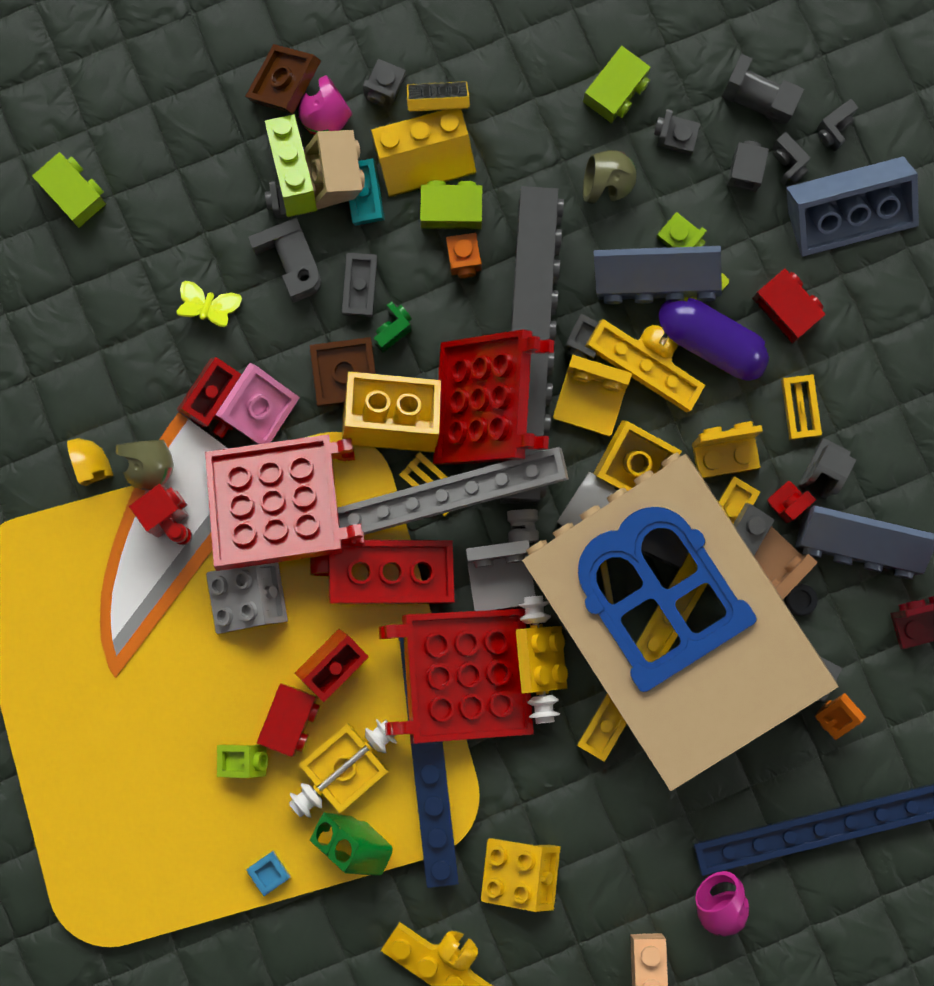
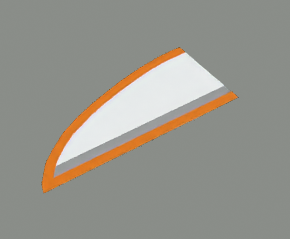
M180 412L177 413L159 439L165 441L172 454L174 463L172 475L163 486L167 489L172 487L175 491L177 490L188 504L184 510L189 516L179 523L191 530L192 540L187 545H179L170 540L166 533L159 538L148 533L131 511L129 505L150 490H140L134 487L113 542L101 591V643L108 667L115 678L212 552L205 452L228 448Z

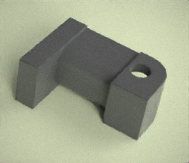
M741 54L721 98L730 102L734 101L765 115V118L777 123H788L804 89L786 80H783L780 85L749 71L748 68L753 58Z
M297 218L248 237L256 255L276 247L286 272L282 277L293 303L317 293L321 286L320 274ZM309 276L308 280L301 281L302 277Z
M822 438L798 486L804 488L814 483L819 475L823 473L829 476V479L820 497L827 499L833 494L836 495L845 484L856 459L849 456L850 451Z

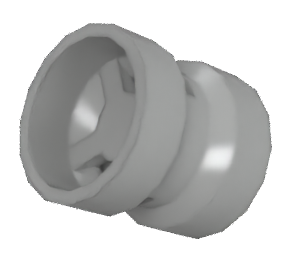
M522 509L507 511V521L511 524L508 542L529 540V543L539 542V531L535 527V522L538 520V510Z

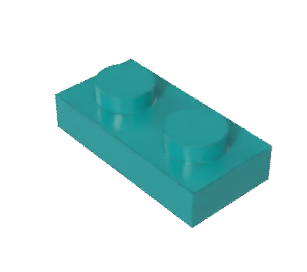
M374 158L358 161L359 170H362L364 173L365 185L355 199L349 200L352 223L355 226L385 220L376 161Z

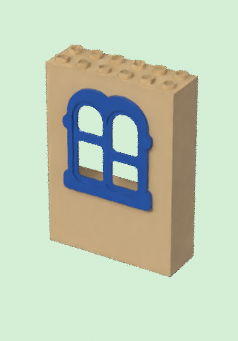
M677 452L661 462L664 468L654 474L652 470H649L633 480L637 486L629 491L621 488L608 496L609 504L600 509L599 505H595L579 515L582 519L580 523L575 526L572 522L570 524L567 523L553 532L555 539L549 543L545 539L528 548L526 552L529 556L522 560L670 791L838 688L836 680L687 454L680 456ZM657 528H667L673 531L681 539L697 564V571L670 589H665L660 584L642 554L644 537L650 531ZM612 557H621L628 560L634 566L643 581V585L620 602L611 604L598 586L597 571L605 560ZM703 583H707L712 587L726 608V615L703 631L694 633L677 610L675 603ZM647 599H654L658 603L681 640L679 646L653 662H648L644 658L621 622V618L625 613Z

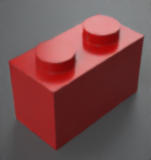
M784 268L757 291L752 299L793 344L826 314L823 311L824 307L820 300L814 295L809 296L802 288L803 282L794 272L789 273Z
M338 629L294 674L320 700L325 702L369 656L348 634Z
M280 683L256 743L290 757L295 756L296 751L302 753L309 736L304 733L308 721L314 723L321 706L316 704L318 697L285 683Z

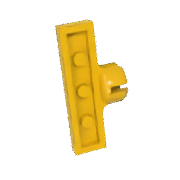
M600 320L585 347L595 351L596 355L618 369L632 373V378L686 413L690 412L705 384L673 364L672 356L678 344L669 337H662L665 333L662 327L657 325L647 327L640 339L637 340L606 320Z
M399 922L380 950L431 986H493L470 969L478 955V948L472 939L468 938L460 950L458 948L460 943L458 942L464 934L458 931L446 933L441 942L435 945Z

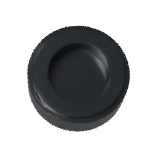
M804 584L796 585L785 597V604L790 612L798 616L813 612L818 602L816 592L810 586Z

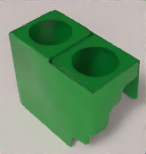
M324 812L310 838V841L347 874L381 876L393 851L392 846L367 822L340 814ZM330 827H332L333 835L331 841L328 844L318 842L320 834L330 831ZM346 839L349 841L352 848L351 856L344 851L336 850L340 840Z

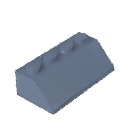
M904 156L786 187L788 214L802 257L919 226L918 173Z
M721 246L594 250L596 294L599 300H604L605 304H621L622 299H635V303L645 304L652 303L653 298H666V301L671 300L675 302L684 301L685 297H697V300L701 302L716 300L715 297L722 296Z
M813 506L802 513L795 547L804 549V555L809 554L812 557L821 558L822 554L834 556L833 561L840 564L852 565V561L864 563V569L882 572L883 568L894 570V576L913 579V575L924 574L934 552V533Z

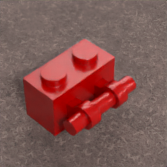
M211 358L178 406L177 411L201 427L208 426L211 420L215 419L218 424L212 433L223 439L227 431L232 430L234 427L216 416V413L242 374L219 358Z
M159 483L129 505L131 511L148 533L158 538L166 533L170 540L179 545H187L191 542V530L179 523L189 516L184 510L188 504L180 493L172 487L167 489Z

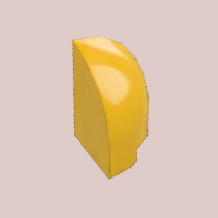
M81 438L67 441L70 460L79 484L87 486L114 476L106 454L93 441Z

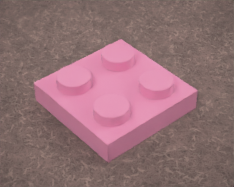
M249 363L216 413V416L257 444L271 443L300 397L262 369Z

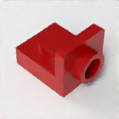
M787 481L767 499V503L786 524L793 521L816 501L809 491L801 493L791 481Z

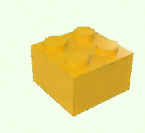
M622 420L593 474L618 489L625 488L629 491L637 486L633 480L649 470H652L654 474L664 468L661 464L662 461L676 452L680 455L682 451L636 425Z

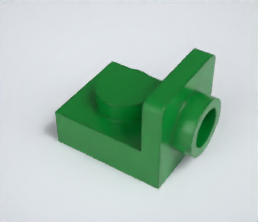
M392 301L387 304V309L395 321L393 323L387 321L376 330L377 335L374 337L375 344L382 353L412 331L409 323L412 320L411 316L402 305L396 307Z

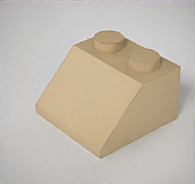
M318 131L304 149L317 210L355 199L365 185L364 173L362 170H359L358 164L360 145L354 138V131Z

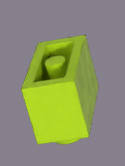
M621 45L586 90L583 103L610 123L617 116L623 118L632 106L630 99L635 93L640 95L650 82L648 75L651 67Z
M59 152L33 174L32 177L74 224L80 228L106 205L100 197L104 191L92 178L87 182L80 175L84 169L72 156L66 159Z
M438 180L429 181L427 185H421V228L482 229V185H476V182L460 181L458 185H446L444 181Z

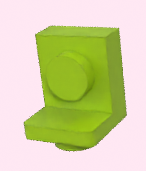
M676 212L657 234L656 238L668 248L704 246L706 243L703 237L707 230L703 227L699 230Z
M260 744L217 745V777L255 778L266 776V768L268 766L267 747Z

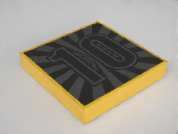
M467 81L408 84V111L468 109L470 101Z

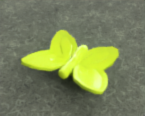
M184 281L180 288L181 299L184 304L178 308L176 313L183 317L199 315L202 320L208 318L210 322L220 327H226L228 323L227 314L234 313L239 308L242 297L239 294L226 293L214 299V294L210 292L205 300L204 292L197 284Z

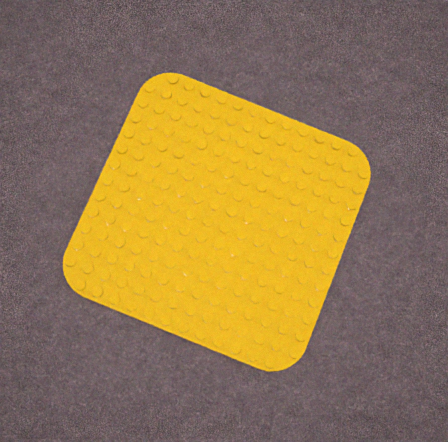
M325 432L308 437L329 434L330 441L337 442L342 440V432ZM352 445L354 447L355 460L340 461L333 459L338 507L397 491L391 469L382 454L375 447ZM128 486L20 516L0 525V708L49 900L56 917L64 928L86 943L101 947H119L369 876L344 873L310 841L324 812L339 814L324 795L320 796L322 808L320 809L316 806L311 808V818L305 814L299 817L289 805V802L292 800L290 793L296 795L301 793V783L311 785L312 787L315 785L299 764L347 723L365 742L367 740L365 728L373 731L377 727L376 719L381 723L385 720L388 722L408 721L399 638L379 639V627L403 624L402 615L431 613L429 604H329V576L310 575V558L278 562L288 622L260 625L217 634L206 576L207 572L215 571L212 551L115 678L108 667L101 643V591L113 542L134 487ZM406 524L364 535V540H411ZM362 564L353 565L351 571L353 577L359 581L366 580L368 576L367 568ZM386 564L383 567L384 577L390 581L396 580L399 576L398 568L393 564ZM416 564L414 575L417 579L422 580L418 564ZM338 629L348 634L369 656L325 702L317 698L316 704L321 706L314 723L308 721L304 733L309 736L302 753L296 751L295 756L290 757L267 748L268 766L266 768V776L255 778L217 777V745H258L256 742L280 683H285L315 695L294 673ZM410 734L396 735L394 738L397 744L389 741L385 745L386 753L378 752L374 749L373 753L389 772L340 813V815L352 816L359 821L367 822L392 846V855L384 871L424 860ZM467 739L443 741L454 846L466 836L472 827L479 807V784ZM330 827V831L320 834L318 842L328 844L331 841L333 835L332 827ZM346 839L340 840L336 850L344 851L351 856L352 848L349 841ZM274 850L291 878L263 896L246 869Z

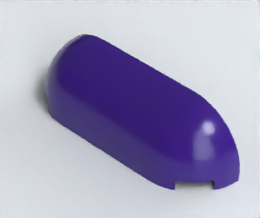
M688 298V301L672 302L668 300L661 305L659 310L661 327L668 337L678 345L742 380L758 379L765 372L770 356L764 346L765 341L758 334L693 298Z

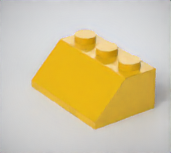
M461 109L441 110L371 129L373 143L389 197L421 189V185H427L429 181L447 182L476 174L470 139Z
M348 372L342 440L351 438L352 445L434 452L439 437L441 380Z

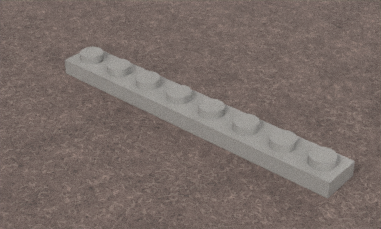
M552 448L527 455L525 459L505 461L338 507L340 528L361 523L362 531L365 535L569 480L562 448Z

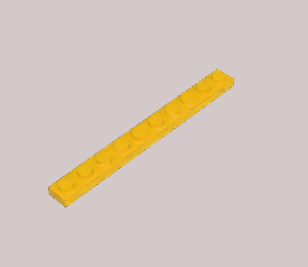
M733 476L718 502L734 524L745 503L754 505L761 492ZM689 552L668 589L697 571V564ZM707 583L701 584L676 601L675 606L685 622L706 588ZM659 605L636 642L638 649L648 662H653L668 653L678 636ZM608 693L577 743L578 747L604 762L627 724Z

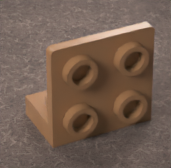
M772 526L754 555L782 599L818 563L809 554L802 556Z

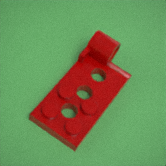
M364 540L365 545L362 546L342 544L343 553L310 558V575L329 576V604H452L455 602L453 540ZM362 564L367 568L368 576L366 580L359 581L353 577L351 572L353 565ZM386 564H393L398 568L399 576L396 580L390 581L384 577L383 567ZM416 564H424L428 567L429 577L427 580L422 581L415 577L414 567Z

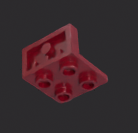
M934 596L928 597V604H926L925 599L899 604L900 611L890 613L900 649L934 641Z

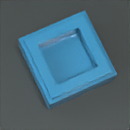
M274 850L246 869L263 896L291 878Z

